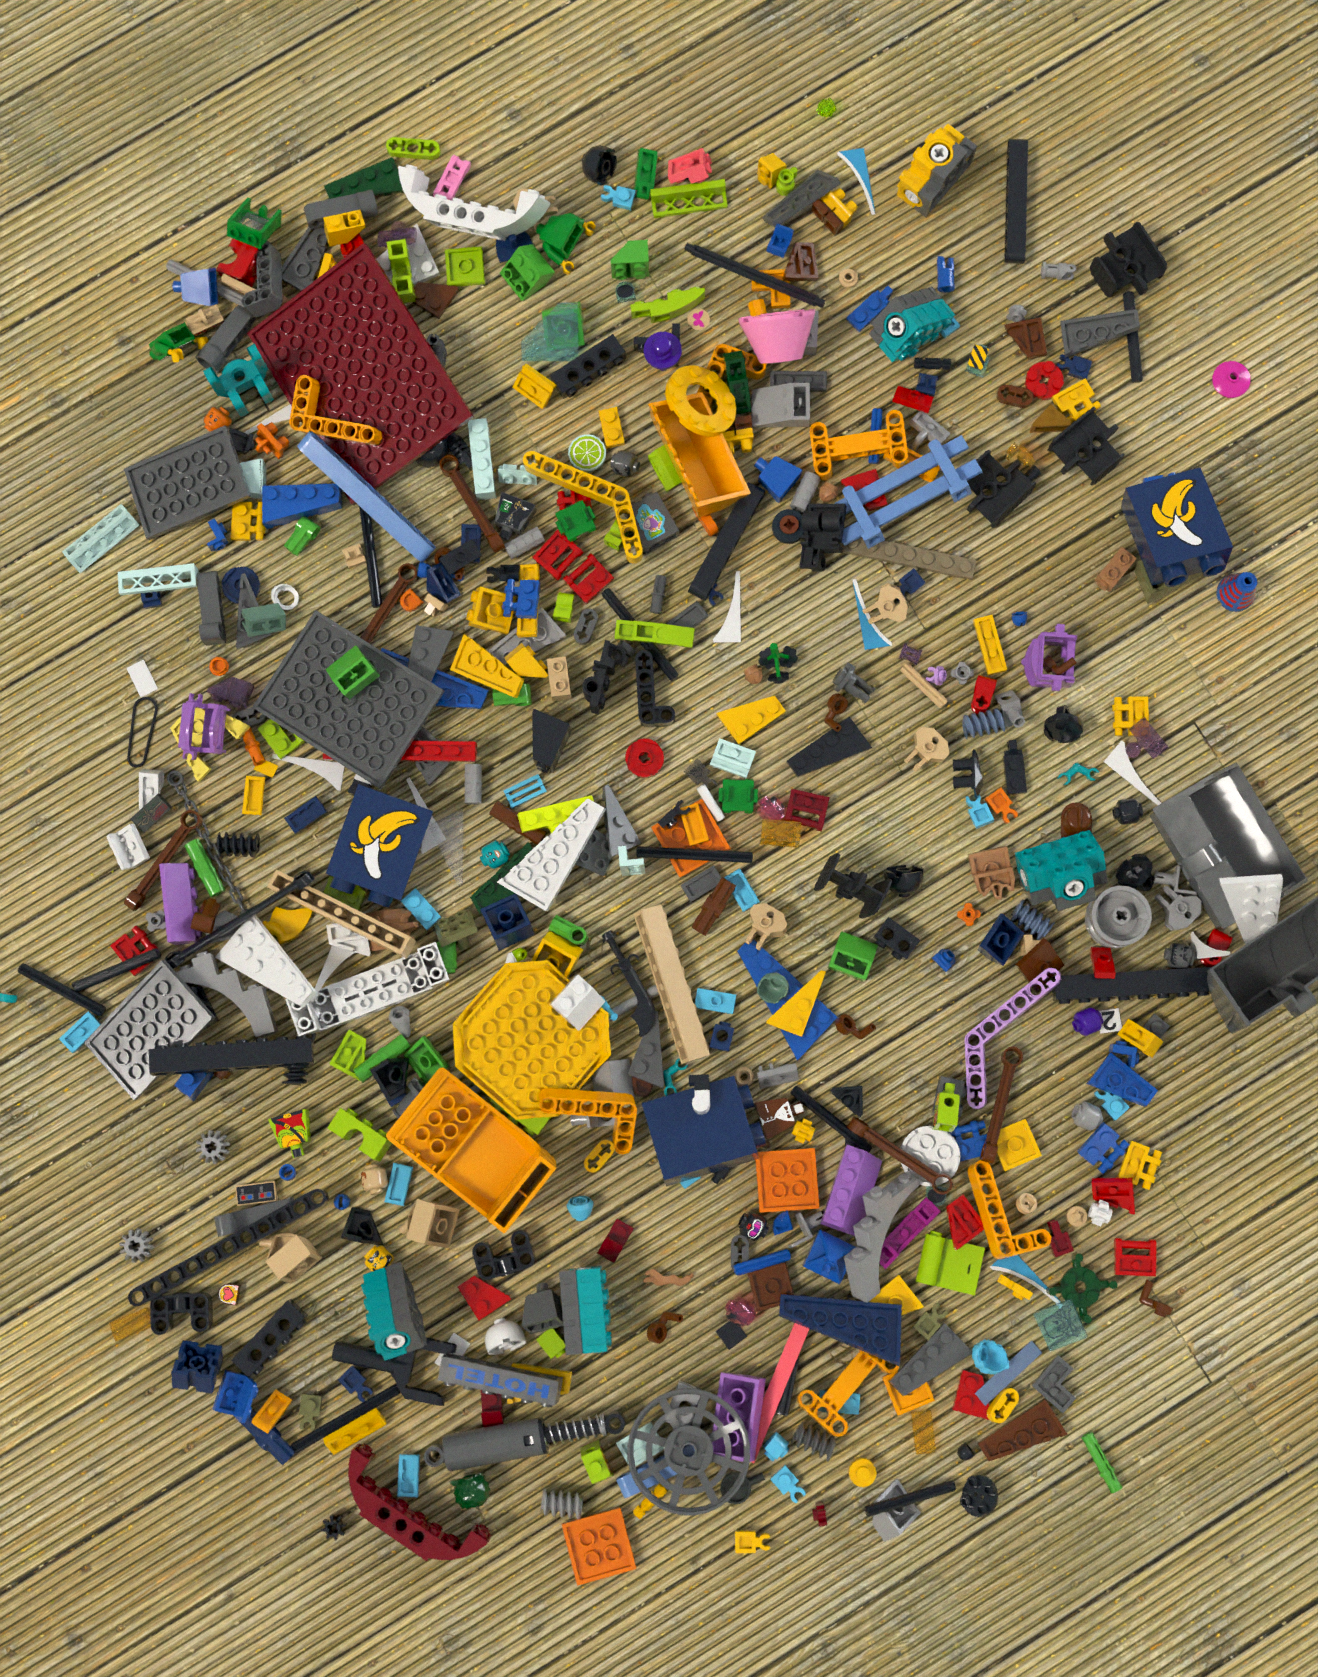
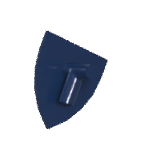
M526 231L518 235H509L505 241L496 239L495 246L500 263L509 261L518 247L533 244Z

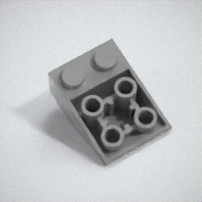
M787 383L752 390V427H809L810 383Z

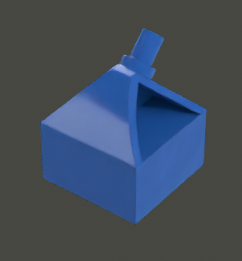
M819 1229L802 1266L840 1284L846 1273L844 1256L856 1248V1246Z

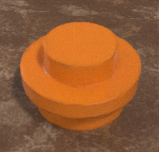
M215 657L211 660L209 669L215 676H223L228 672L229 664L225 658Z

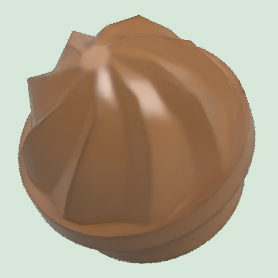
M825 482L823 486H820L819 497L823 502H831L837 497L838 488L833 484Z
M757 664L750 666L744 671L745 679L751 684H759L763 679L762 668H759Z

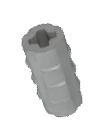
M805 472L790 504L791 509L802 514L807 510L808 504H810L812 497H814L813 495L821 480L818 475Z
M536 526L513 540L511 539V541L504 545L512 560L545 542Z
M465 764V804H482V765Z

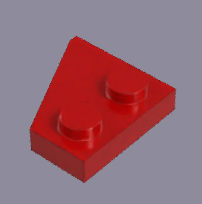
M876 469L843 478L840 482L843 487L852 486L856 492L879 480ZM883 494L863 506L868 511L886 507L885 495Z
M1092 1178L1093 1200L1098 1202L1103 1200L1108 1202V1205L1117 1209L1119 1206L1129 1210V1214L1135 1215L1133 1178Z
M964 1194L946 1206L953 1248L958 1250L984 1230L983 1223Z
M475 1275L458 1286L459 1291L478 1320H481L512 1299L508 1294L496 1289V1287Z
M962 1369L953 1410L989 1420L987 1417L989 1403L985 1406L975 1394L984 1385L983 1375Z

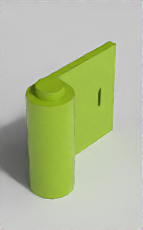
M930 1231V1234L925 1235L915 1281L975 1296L985 1248L966 1243L958 1250H955L951 1239L943 1238L942 1233Z

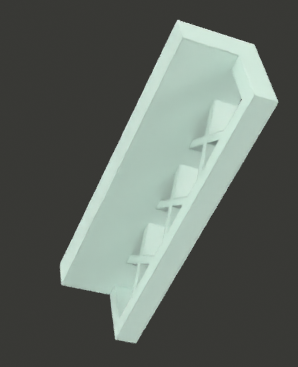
M120 504L62 552L76 570L81 573L136 529L139 524L126 508Z
M193 563L118 572L119 594L121 596L197 587L196 578L199 570ZM191 578V582L183 583L180 581V579ZM171 581V583L167 585H164L161 582ZM144 583H152L149 587L142 585ZM126 585H133L131 589H124Z
M619 846V864L622 876L645 874L643 858L629 860L626 846Z

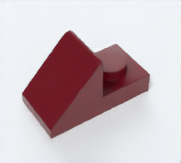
M617 1218L597 1254L615 1263L634 1228Z
M480 1390L483 1427L504 1424L502 1394L494 1393L493 1395H488Z

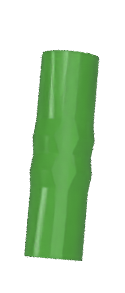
M195 839L188 842L184 847L209 896L213 898L222 894L225 888L200 840Z
M400 1034L353 1069V1072L364 1083L373 1076L369 1070L370 1068L385 1059L399 1057L411 1046Z

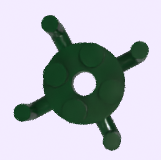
M1073 1253V1267L1064 1273L1059 1285L1047 1287L1046 1293L1051 1296L1061 1294L1068 1304L1079 1308L1080 1320L1090 1323L1092 1318L1087 1313V1307L1098 1300L1101 1289H1116L1118 1284L1113 1280L1099 1281L1093 1271L1081 1267L1083 1255ZM1079 1281L1085 1284V1290L1081 1293L1075 1291V1284Z

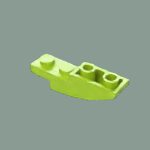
M692 287L689 290L683 291L674 289L671 292H667V300L655 299L653 302H635L630 305L632 319L651 317V324L673 319L690 311L705 299V288Z
M616 620L614 639L693 648L695 628L644 621Z

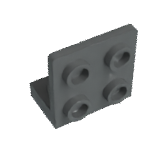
M594 830L575 865L604 876L611 860L607 854L609 852V842L606 841V835Z

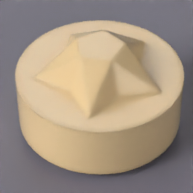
M1023 1193L1016 1199V1207L1019 1212L1030 1214L1036 1209L1037 1201L1032 1194Z
M1073 1206L1068 1209L1066 1219L1069 1224L1079 1227L1087 1221V1213L1082 1207Z

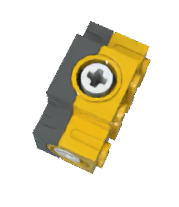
M948 123L944 128H939L934 134L930 133L927 136L923 147H918L913 153L912 166L908 170L905 169L899 176L900 182L897 185V196L924 217L930 214L973 163L977 149L976 144Z

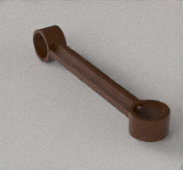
M453 455L444 456L440 460V468L443 475L451 478L484 533L493 552L496 554L505 549L502 539L493 528L461 475L457 458ZM449 461L456 463V467L451 471H446L443 468L444 464Z
M405 563L398 569V580L361 635V639L369 644L371 643L406 587L417 581L418 572L414 565ZM405 569H413L415 575L412 579L405 580L402 578L401 574Z
M187 810L181 815V826L137 888L128 894L124 901L125 906L132 911H136L141 907L146 899L145 895L160 876L159 864L169 863L191 830H197L201 827L203 818L200 813ZM191 813L196 814L198 819L196 825L188 827L186 817Z
M1014 1046L1008 1047L1001 1054V1061L1004 1067L986 1141L983 1144L980 1155L981 1161L993 1164L996 1158L998 1138L1015 1068L1023 1060L1022 1051ZM1007 1051L1017 1053L1018 1061L1016 1064H1011L1006 1060Z
M853 1116L847 1125L852 1132L860 1137H864L932 1183L936 1193L947 1194L950 1192L953 1186V1180L947 1173L938 1174L870 1128L867 1123ZM937 1178H947L950 1181L949 1188L945 1191L939 1190L935 1183Z

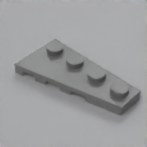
M541 607L538 609L537 637L518 638L516 627L488 652L508 666L509 664L504 657L522 643L525 647L529 645L534 652H537L566 638V635Z

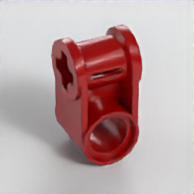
M981 675L977 676L971 702V709L974 713H985L995 691L997 679ZM979 701H982V707L979 706Z
M1214 928L1207 939L1206 945L1216 950L1226 951L1233 937ZM1223 956L1212 957L1214 959L1212 961L1209 960L1210 958H1202L1200 962L1205 967H1213L1221 961Z

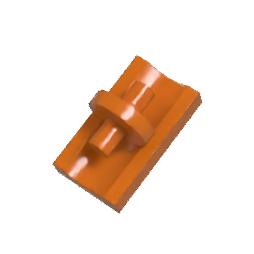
M273 422L265 426L260 423L257 426L259 429L257 432L258 438L255 439L258 444L256 451L258 453L265 452L267 455L272 452L279 460L283 457V451L289 447V440L285 436H281L277 440L274 438V435L278 433V429Z

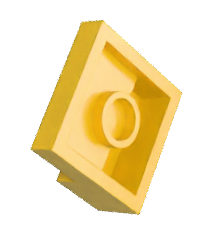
M481 586L476 591L473 590L470 598L473 606L472 609L468 610L466 620L469 621L468 626L486 631L492 630L506 635L509 634L513 611H511V617L503 616L502 604L505 601L506 594ZM513 596V603L516 602V596Z

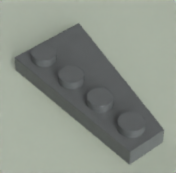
M308 227L281 267L282 281L300 292L314 282L328 245L324 227L316 229Z
M1137 309L1060 321L1065 358L1140 330Z
M416 625L408 668L432 683V679L440 666L439 664L448 649L450 640L454 636V631Z
M943 1323L889 1382L902 1396H905L971 1355L972 1350Z

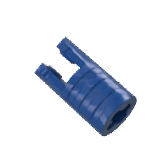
M938 256V291L942 293L952 292L955 289L954 258H948L945 268L944 256Z

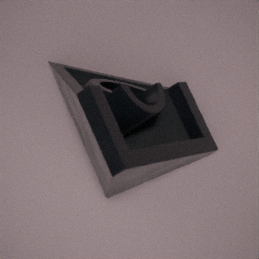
M409 1058L385 1059L369 1069L389 1102L406 1092Z
M862 1086L837 1087L829 1090L832 1095L858 1118L863 1115Z
M352 1207L341 1239L384 1246L371 1211Z

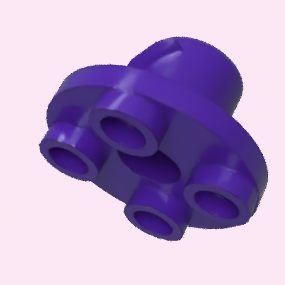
M669 332L654 333L647 339L644 345L646 361L653 368L661 371L674 367L682 355L679 339Z

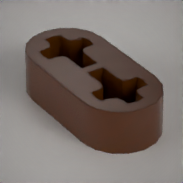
M1002 385L996 394L997 400L1000 403L1019 408L1029 407L1033 400V394L1030 390L1012 385ZM1004 390L1008 391L1007 398L1003 397L1002 393ZM1026 395V399L1029 400H1026V402H1022V398L1019 397Z

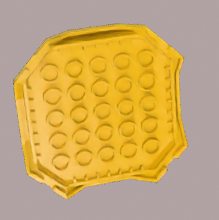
M549 960L505 963L452 1024L455 1067L516 1120L559 1116L560 1114H550L541 1111L538 1101L539 1092L544 1088L580 1090L592 1074L611 1056L607 1011L600 1007L581 1030L578 1031L549 1005L570 982ZM546 1099V1100H544V1102H550V1101H551V1099ZM566 1100L563 1103L568 1104L570 1100Z

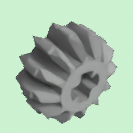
M209 1130L208 1136L201 1134V1138L204 1141L197 1140L196 1143L201 1145V1148H196V1152L202 1151L199 1158L203 1159L206 1157L205 1163H210L212 1160L214 1164H217L218 1158L222 1161L225 1160V1156L222 1153L229 1154L230 1151L225 1149V1146H230V1142L224 1143L227 1136L223 1135L220 1137L221 1131H216L214 1134L212 1130ZM216 1143L214 1146H217V1149L210 1151L212 1149L209 1148L210 1144Z
M141 1228L136 1229L135 1232L131 1229L128 1231V1235L124 1234L122 1236L125 1242H120L119 1246H124L120 1254L127 1253L125 1260L131 1258L132 1263H136L138 1259L140 1262L145 1261V1256H151L148 1249H154L153 1245H149V1242L153 1241V1237L146 1238L149 1233L148 1231L142 1233ZM139 1242L140 1247L134 1249L133 1245Z

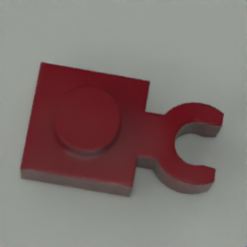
M823 1501L815 1502L816 1508L812 1509L813 1521H817L819 1527L827 1526Z

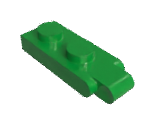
M641 147L637 155L634 190H637V198L648 200L650 189H654L658 152Z

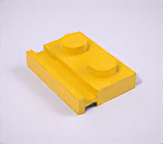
M526 363L522 366V370L519 372L512 388L543 409L547 406L557 385Z

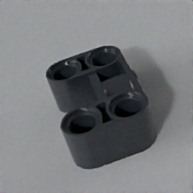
M525 1230L514 1232L511 1236L514 1252L494 1257L489 1243L482 1241L475 1244L472 1254L479 1277L484 1280H490L531 1267L535 1263L536 1257L528 1232ZM521 1233L525 1236L526 1241L523 1245L516 1243L515 1237L517 1234ZM483 1245L487 1248L486 1256L478 1255V1246ZM523 1253H528L531 1256L529 1264H524L521 1261ZM484 1265L492 1267V1275L486 1276L483 1273Z
M181 1292L162 1295L150 1302L151 1330L156 1335H162L171 1331L173 1328V1314L190 1313L191 1326L196 1332L208 1330L213 1325V1302L211 1295L207 1292ZM199 1296L205 1299L204 1307H200L197 1303ZM160 1299L165 1302L164 1310L158 1308L157 1303ZM199 1317H203L206 1320L204 1328L198 1324ZM160 1320L165 1321V1330H161L158 1327Z

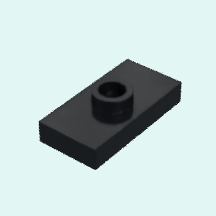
M471 539L439 558V561L450 576L480 558L482 554Z

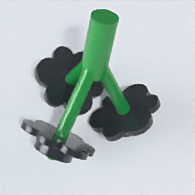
M772 643L770 647L759 652L760 658L758 663L761 666H765L766 669H771L772 667L776 669L774 674L769 675L768 681L780 684L789 679L788 672L780 671L778 659H781L780 665L782 667L791 668L798 661L796 649L786 646L783 652L779 653L777 644Z

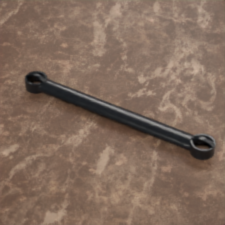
M309 870L297 873L292 883L183 951L170 952L166 956L165 961L172 969L176 968L187 957L296 889H303L315 879Z

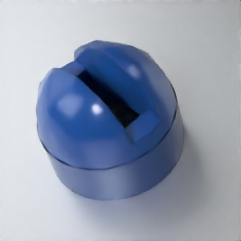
M1019 611L1012 613V621L1015 626L1020 627V625L1024 626L1027 623V612Z
M285 1164L280 1168L279 1175L285 1181L293 1180L296 1176V1169L290 1164Z
M339 1194L334 1198V1206L337 1209L345 1210L349 1207L350 1198L348 1195ZM340 1197H343V1200H342V1206H343V1207H339V1206H340Z

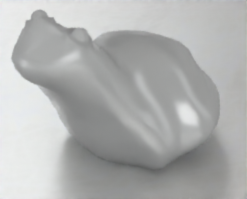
M396 1006L389 1013V1021L399 1030L403 1037L408 1038L411 1034L410 1011L404 1006Z

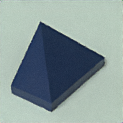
M441 562L427 570V592L445 604L461 595L451 575H448Z

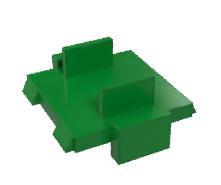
M583 500L555 512L558 519L555 524L561 536L566 535L570 542L576 540L580 535L596 530L593 522L596 520V517L590 505L586 507Z
M724 778L723 788H719L718 803H722L723 813L743 811L744 813L752 814L753 804L758 802V789H754V780Z

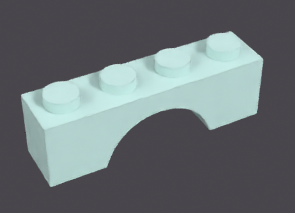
M487 418L468 421L475 494L477 500L495 499L496 489Z

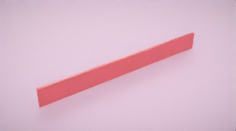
M794 1323L763 1398L755 1461L810 1330Z

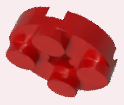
M1052 361L1038 362L1028 370L1025 388L1032 392L1034 398L1037 397L1045 401L1050 400L1052 396L1060 392L1064 384L1062 371ZM1041 377L1048 379V385L1039 382Z
M643 738L628 747L625 761L628 770L635 776L649 778L655 776L661 770L664 764V754L661 747L655 741ZM644 753H647L648 758H650V761H646V763H642V760L639 759Z

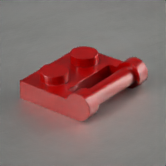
M557 530L532 558L555 580L559 581L562 573L577 557H581L584 552L576 544L568 541L565 535L561 536L559 530ZM570 548L572 552L555 570L552 565Z
M591 553L569 576L566 575L563 578V581L585 604L589 603L614 580V577ZM593 565L596 569L576 585L574 581Z
M1114 1238V1274L1156 1277V1240L1132 1241ZM1122 1248L1148 1249L1149 1255L1122 1254Z

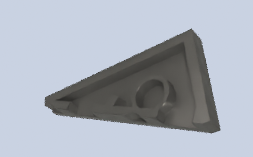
M245 573L241 574L237 650L272 636L271 633L248 637L242 622L245 619L242 616V609L259 606Z
M655 1011L654 1023L651 1029L642 1037L628 1075L663 1089L664 1079L658 1012Z

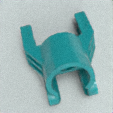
M255 344L246 348L252 358L251 360L236 359L229 362L224 367L221 376L218 377L212 367L203 370L216 395L230 398L240 417L249 413L239 396L240 393L256 386L266 404L274 400L264 382L268 367ZM240 376H245L244 380L237 381Z

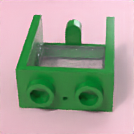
M247 197L227 220V236L262 249L263 244L278 227L281 228L282 210L278 209L269 219L267 218L268 208L265 205L259 208L258 214L251 212V198Z

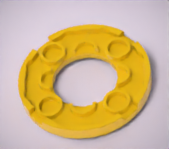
M689 365L677 369L668 379L665 388L667 404L671 412L674 411L680 418L679 422L685 428L698 435L712 437L718 436L732 425L736 417L735 397L730 393L725 382L715 372L697 365ZM689 385H702L704 389L709 390L710 395L717 400L718 408L715 414L710 416L702 415L691 407L686 396Z

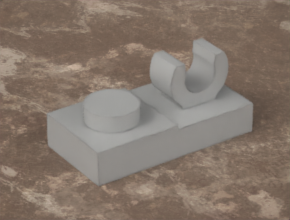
M770 1063V1069L767 1071H763L762 1066L758 1067L759 1072H757L760 1089L799 1080L796 1063L784 1064L781 1067H776V1069Z

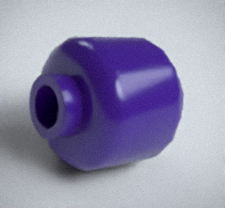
M1088 1007L1074 1014L1072 1026L1076 1032L1083 1036H1088L1101 1030L1103 1017L1098 1010Z

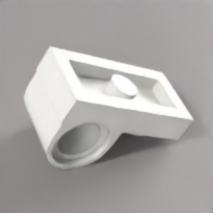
M142 769L139 772V810L158 793L160 794L164 784V772L162 770Z

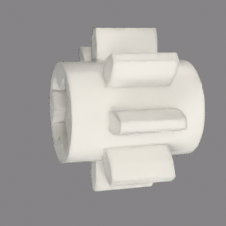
M1099 1200L1098 1203L1093 1202L1091 1204L1088 1217L1092 1218L1093 1224L1101 1227L1102 1223H1109L1113 1210L1109 1208L1108 1202Z

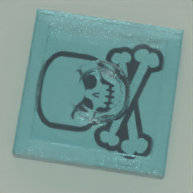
M1071 1298L1033 1314L1050 1352L1088 1337Z

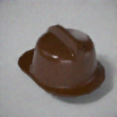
M1077 802L1065 806L1061 814V838L1088 830L1092 833V815L1088 807Z

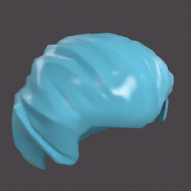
M984 1339L976 1343L972 1348V1359L975 1366L980 1369V1372L996 1375L1003 1370L1009 1369V1360L1002 1345L995 1343L994 1340Z

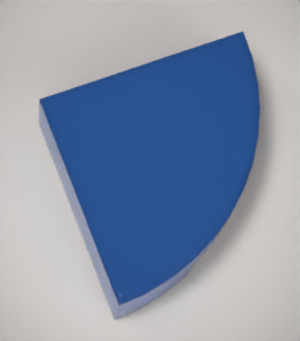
M784 1211L774 1220L772 1226L774 1236L793 1230L788 1211Z

